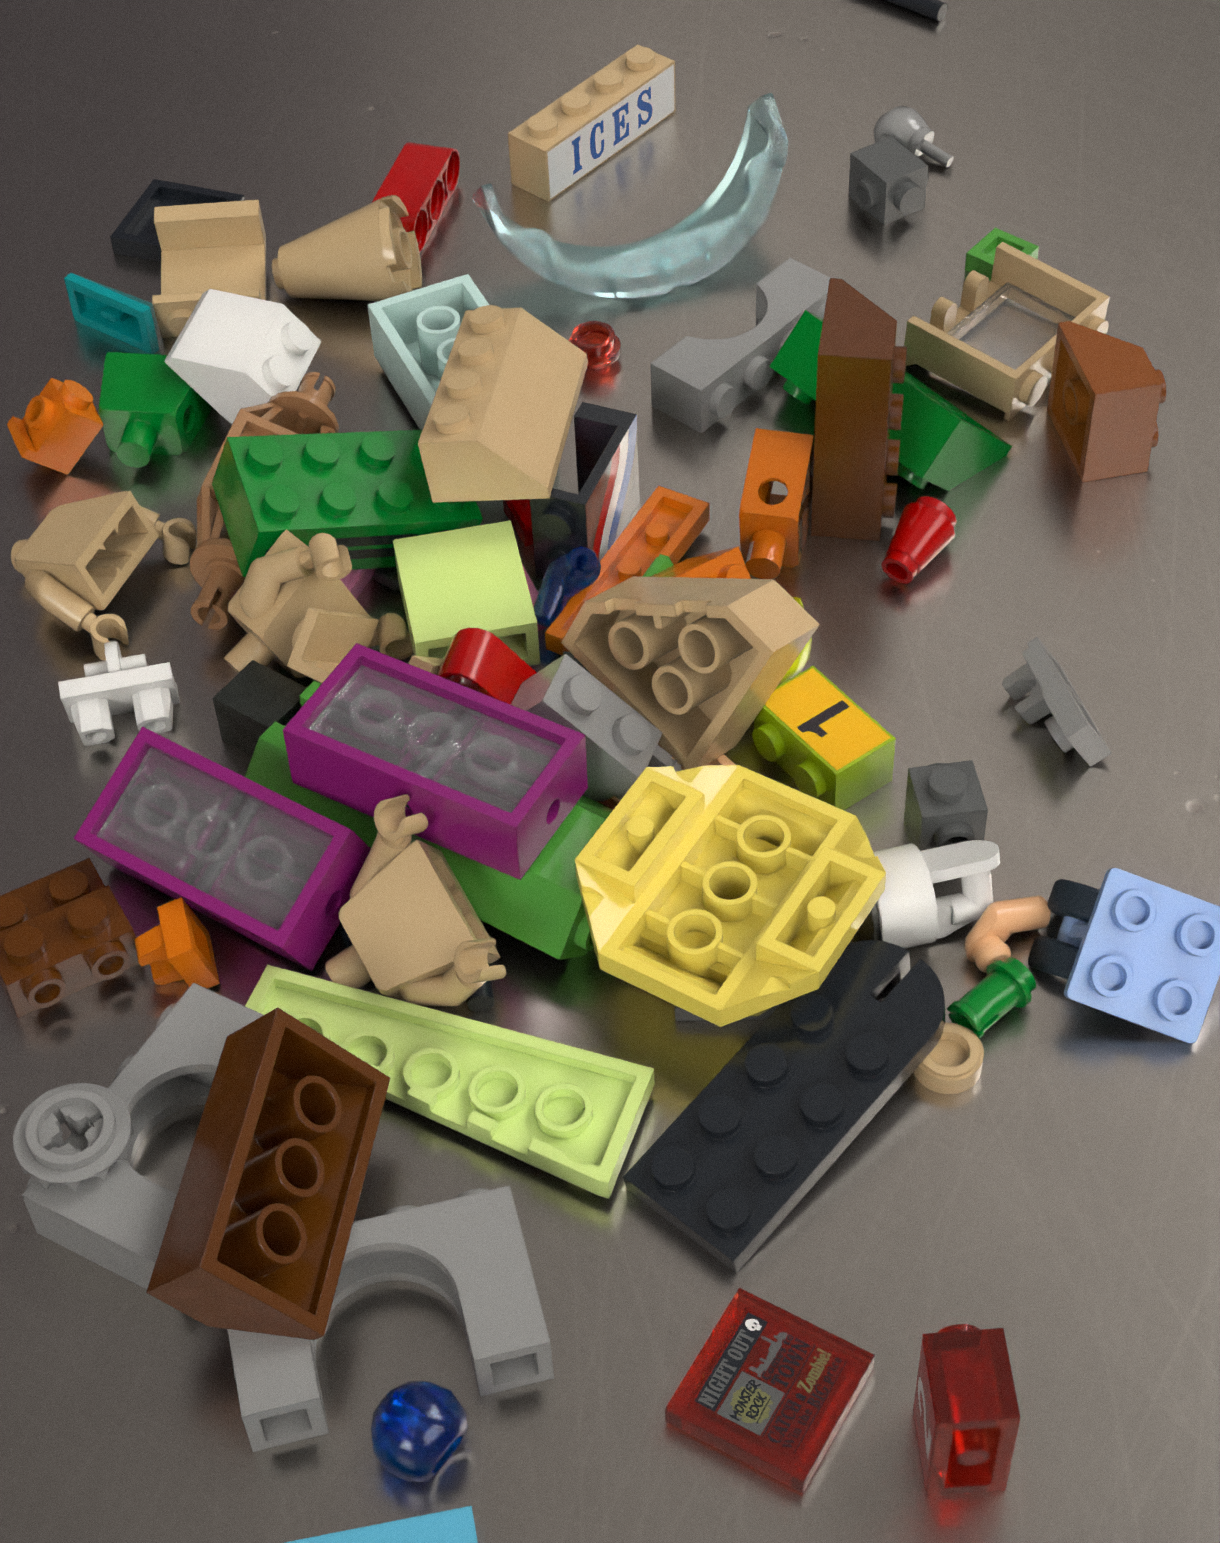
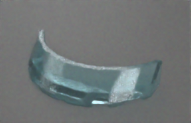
M768 93L760 96L747 107L745 126L736 155L724 178L707 200L675 226L647 239L623 245L604 247L573 245L553 240L544 230L524 228L503 215L491 183L480 186L472 198L497 239L522 263L548 280L580 293L611 299H640L668 294L674 287H688L710 276L731 261L751 237L757 233L769 213V208L776 194L782 168L786 165L789 142L773 94Z

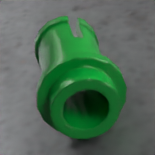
M1008 957L1004 961L994 960L987 966V976L958 1001H954L947 1007V1010L951 1012L948 1014L952 1023L970 1029L980 1039L985 1031L1014 1006L1024 1008L1031 1002V992L1036 988V981L1030 970L1016 958Z

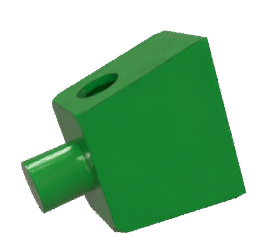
M107 352L105 356L99 400V415L104 424L103 431L107 447L116 452L119 460L127 466L134 468L144 467L148 464L151 454L179 456L185 453L213 409L207 401L164 362L168 355Z

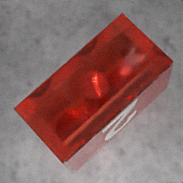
M956 1324L947 1326L937 1333H927L922 1336L913 1414L927 1496L1006 1490L1021 1417L1004 1328L979 1329L970 1324Z

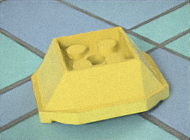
M709 765L675 771L673 766L646 767L575 858L576 877L600 970L719 1027L748 1016H759L776 1005L819 989L884 892L886 883V872L878 856L874 855L868 837L856 815L740 765Z

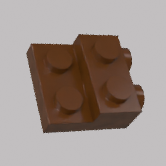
M90 858L0 896V983L18 1018L40 1008L50 1007L62 998L103 980L113 979L125 970L139 965L134 930L110 886L104 885Z

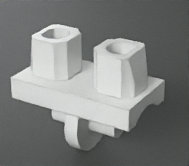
M118 641L106 642L104 644L105 661L84 664L85 677L58 682L60 699L71 723L74 722L81 741L85 746L107 743L114 739L112 715L135 711L139 731L141 727H145L155 733L171 731L173 704L180 703L178 688L174 681L170 662L147 666L145 654L122 657Z

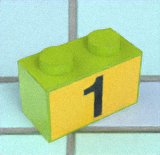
M814 666L777 686L754 719L752 737L757 750L766 760L770 762L775 761L794 779L802 793L839 809L846 810L893 780L896 738Z

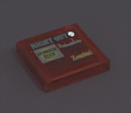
M739 1288L666 1406L665 1422L804 1493L872 1372L875 1355Z

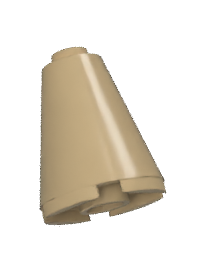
M395 195L380 198L280 246L278 258L272 260V273L277 287L280 290L285 289L291 298L381 301L414 291L413 289L421 288L422 268L415 232H406L402 226L400 218L409 216L401 199Z

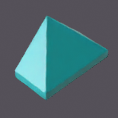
M73 273L68 274L64 278L75 321L149 354H155L159 350L156 315L151 302Z

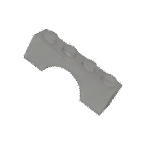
M792 258L786 260L756 283V326L741 335L725 339H701L686 336L650 363L652 406L700 433H703L720 418L728 416L734 407L756 390L762 389L777 374L769 366L804 311L807 310L822 319L824 318L830 277Z

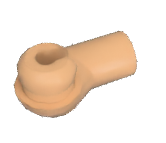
M1038 895L996 901L988 905L965 938V951L968 960L975 962L980 971L987 973V966L994 960L1004 961L1011 957L1010 948L1005 942L1012 933L1046 928L1049 924L1051 912L1047 901Z

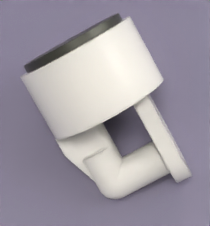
M971 840L922 851L912 843L873 851L874 855L878 856L886 872L885 890L858 929L862 941H884L905 949L935 942L936 939L946 937L968 923L978 920L988 905L993 903L991 870L1000 864L998 845L985 840ZM961 878L962 892L935 897L933 883Z

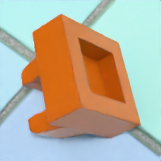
M180 897L157 907L160 924L135 939L138 962L141 967L150 964L153 981L157 985H166L184 980L189 987L196 983L208 989L220 984L210 934L185 900Z

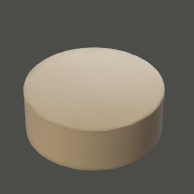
M945 1023L939 1042L916 1068L914 1075L923 1086L940 1094H958L967 1091L980 1078L984 1058L983 1045L977 1035L970 1029L955 1023Z

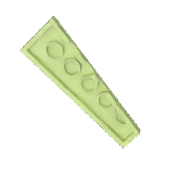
M268 964L245 1005L263 1015L278 1007L389 1076L390 1082L385 1099L608 1199L611 1196L655 1085L654 1068Z

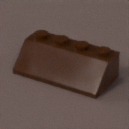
M830 278L818 350L811 536L880 541L883 518L894 519L897 484L886 483L887 475H897L900 440L889 439L890 430H901L904 394L892 393L893 383L904 384L907 347L896 346L897 320L843 279Z
M278 1007L228 1035L146 1293L208 1327L309 1340L323 1337L390 1077Z

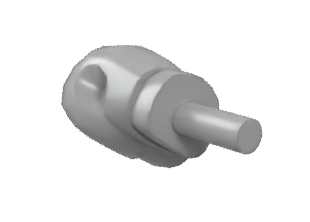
M898 106L882 115L876 122L874 127L875 143L892 136L917 157L924 153L946 168L951 165L954 157L932 144L934 131L928 128L924 118L913 108Z

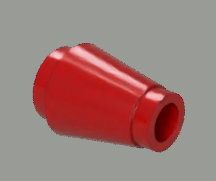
M923 496L914 503H909L904 507L886 552V557L881 563L883 571L892 580L903 584L910 583L954 539V527L957 520L954 512L945 503L933 497Z

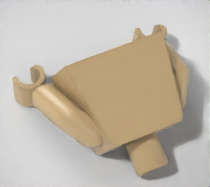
M123 491L59 505L52 509L29 539L18 540L13 545L11 561L14 568L25 577L27 592L45 610L75 631L79 632L82 629L88 631L91 634L93 650L96 656L105 661L104 644L110 642L108 638H116L125 645H129L128 633L125 622L120 616L103 614L97 617L94 614L95 610L106 609L157 538L163 540L164 558L173 564L182 565L190 560V548H196L197 534L191 521L185 518H175L166 523L159 521L160 514L140 506L131 491Z
M286 529L265 556L257 558L251 563L243 585L228 604V612L247 632L223 658L235 672L239 673L252 660L266 667L275 660L295 678L304 677L306 675L287 667L293 650L292 638L294 631L305 618L308 608L369 616L340 580L352 570L348 548L344 545H337L336 539L326 533H319L313 536L309 541L308 547ZM387 613L378 619L379 622L369 648L372 649V646L379 645L380 653L398 660L410 657L413 653V648L404 619L395 613Z
M408 794L382 800L377 804L374 811V822L378 834L350 890V900L341 907L338 913L339 920L348 934L352 945L326 961V971L334 983L359 989L368 982L373 981L381 994L416 1005L459 1006L482 987L486 981L499 980L505 977L506 969L504 965L489 966V964L501 958L494 946L496 945V940L489 937L441 850L418 839L411 843V835L423 832L427 828V817L423 813L406 817L405 806L410 800Z

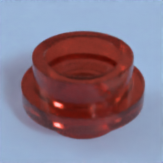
M588 321L581 323L574 328L572 336L568 340L587 354L588 370L603 369L614 363L621 354L620 340L615 334L614 329L605 322Z

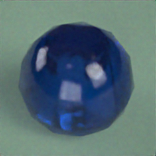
M408 1381L390 1390L381 1399L373 1412L370 1429L373 1453L388 1473L405 1481L427 1482L447 1463L467 1435L469 1426L466 1410L451 1390L433 1382Z

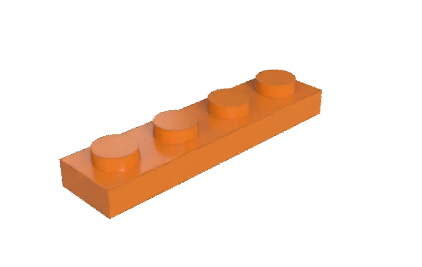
M658 486L546 630V649L560 655L563 654V651L570 652L561 642L585 601L633 576L642 577L660 554L668 556L674 565L677 564L709 522L710 503Z

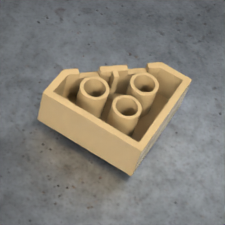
M633 576L585 601L561 643L597 680L662 732L658 743L686 770L705 766L736 747L820 624L774 579Z

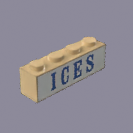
M637 44L508 133L511 184L549 202L676 111L675 61L654 52L650 48Z

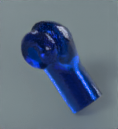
M576 547L548 565L533 607L537 624L549 628L566 606L568 599L594 584L600 574L601 564L593 550L588 547Z

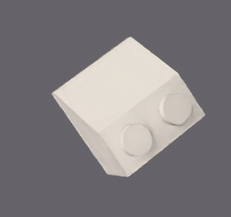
M209 289L202 294L164 362L232 425L241 408L268 403L272 396L281 392L297 391L321 341L284 304Z

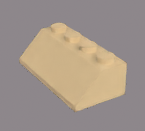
M486 305L475 310L465 311L418 441L433 503L550 498L588 360L587 354L521 307L500 308L495 305Z

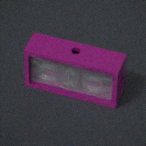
M358 643L353 646L283 729L290 772L294 784L374 817L375 808L380 801L408 794L410 800L405 806L406 817L423 813L428 820L427 828L423 832L414 835L519 880L522 879L588 788L585 734Z
M141 727L73 838L108 865L173 899L182 897L190 908L310 971L315 967L339 926L338 913L341 907L350 900V890L371 850L351 829L145 727Z

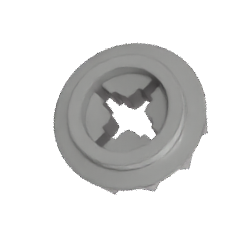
M72 1083L47 1091L36 1098L24 1110L15 1126L13 1148L24 1174L29 1173L34 1176L45 1189L55 1183L65 1184L76 1192L81 1181L94 1176L106 1181L109 1167L116 1160H127V1144L130 1136L134 1134L128 1108L117 1094L108 1088L96 1084ZM65 1123L69 1130L74 1129L79 1135L85 1134L88 1142L86 1144L87 1148L81 1151L80 1148L75 1149L69 1143L64 1144L60 1125Z

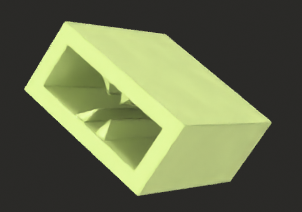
M511 520L393 540L398 582L414 656L444 659L454 635L459 630L470 627L491 632L529 666L540 664L537 619Z

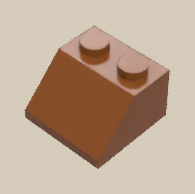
M1071 321L1058 322L1047 412L1081 481L1088 482L1147 472L1151 448L1156 447L1158 444L1159 434L1156 420L1159 404H1163L1166 399V383L1163 373L1159 369H1154L1143 347Z

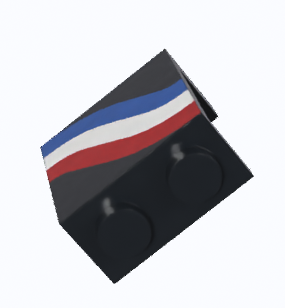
M585 402L581 403L574 415L578 494L552 488L550 498L530 499L536 578L578 589L624 531L640 502L637 414Z

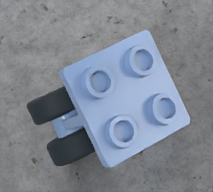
M1110 868L1106 871L1100 889L1070 880H1057L1053 885L1047 903L1050 912L1063 918L1056 939L1045 936H1038L1034 939L1028 957V964L1034 969L1068 980L1064 989V995L1067 999L1182 1042L1195 1043L1220 976V906L1118 868Z

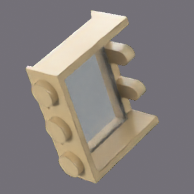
M1001 242L996 247L991 281L989 282V278L979 272L971 271L963 284L959 308H957L956 303L940 297L932 308L930 324L914 315L907 320L904 346L907 347L906 366L917 364L1005 412L1004 419L1009 421L1026 405L1033 406L1040 399L1045 388L1050 385L1058 322L1071 321L1107 334L1109 323L1105 320L1110 296Z

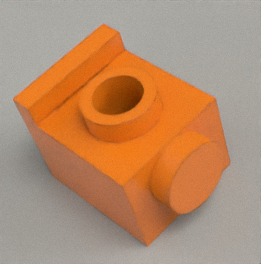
M50 378L41 393L32 398L22 419L12 416L7 423L22 458L67 475L104 425L93 404L92 394L84 386L73 380L61 382L54 378Z

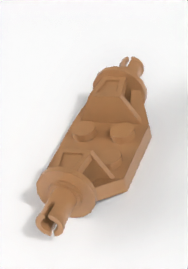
M309 372L305 374L300 382L298 391L281 392L272 396L268 403L241 408L226 438L338 433L339 425L336 417L327 407L335 395L336 387L334 382L325 375L319 390H315L314 386L320 373ZM226 438L202 483L197 498V547L190 557V571L195 581L202 587L197 600L191 606V615L202 626L210 609H214L215 613L208 626V629L212 630L222 629L228 623L230 615L228 604L243 585L246 578L242 577L212 486Z

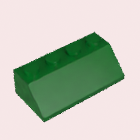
M805 310L769 367L787 379L782 386L786 392L803 403L810 405L813 399L816 401L818 350L823 319ZM905 371L904 384L893 383L892 393L904 394L901 430H890L889 439L900 440L898 474L913 485L924 489L928 482L950 491L1005 457L1012 448L1006 441Z

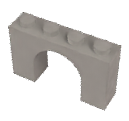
M193 983L177 1003L169 1005L161 1014L155 1031L138 1052L129 1055L121 1063L113 1083L108 1088L123 1100L131 1117L134 1134L130 1136L127 1144V1160H116L108 1169L106 1181L96 1176L81 1181L76 1192L65 1184L55 1183L45 1189L31 1175L27 1189L22 1194V1197L37 1233L147 1289L177 1194L146 1179L133 1169L137 1150L146 1135L166 1117L182 1109L206 1104L226 1037L262 1017L263 1014L196 983ZM72 1129L71 1135L64 1144L69 1143L75 1149L80 1148L82 1151L87 1148L86 1144L88 1142L85 1134L79 1135Z
M510 1186L493 1190L483 1188L471 1189L459 1194L454 1199L420 1207L413 1205L398 1206L388 1210L381 1216L353 1222L331 1311L344 1298L371 1284L384 1281L418 1283L441 1294L458 1313L464 1327L480 1396L554 1379L550 1338ZM227 1329L241 1417L252 1451L255 1452L329 1434L316 1365L317 1339L309 1340Z

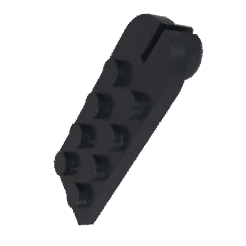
M865 940L848 944L819 989L782 1003L623 1176L627 1190L737 1274L939 1042L945 1026V996L941 982L935 972L921 959L910 969L909 951L889 942Z

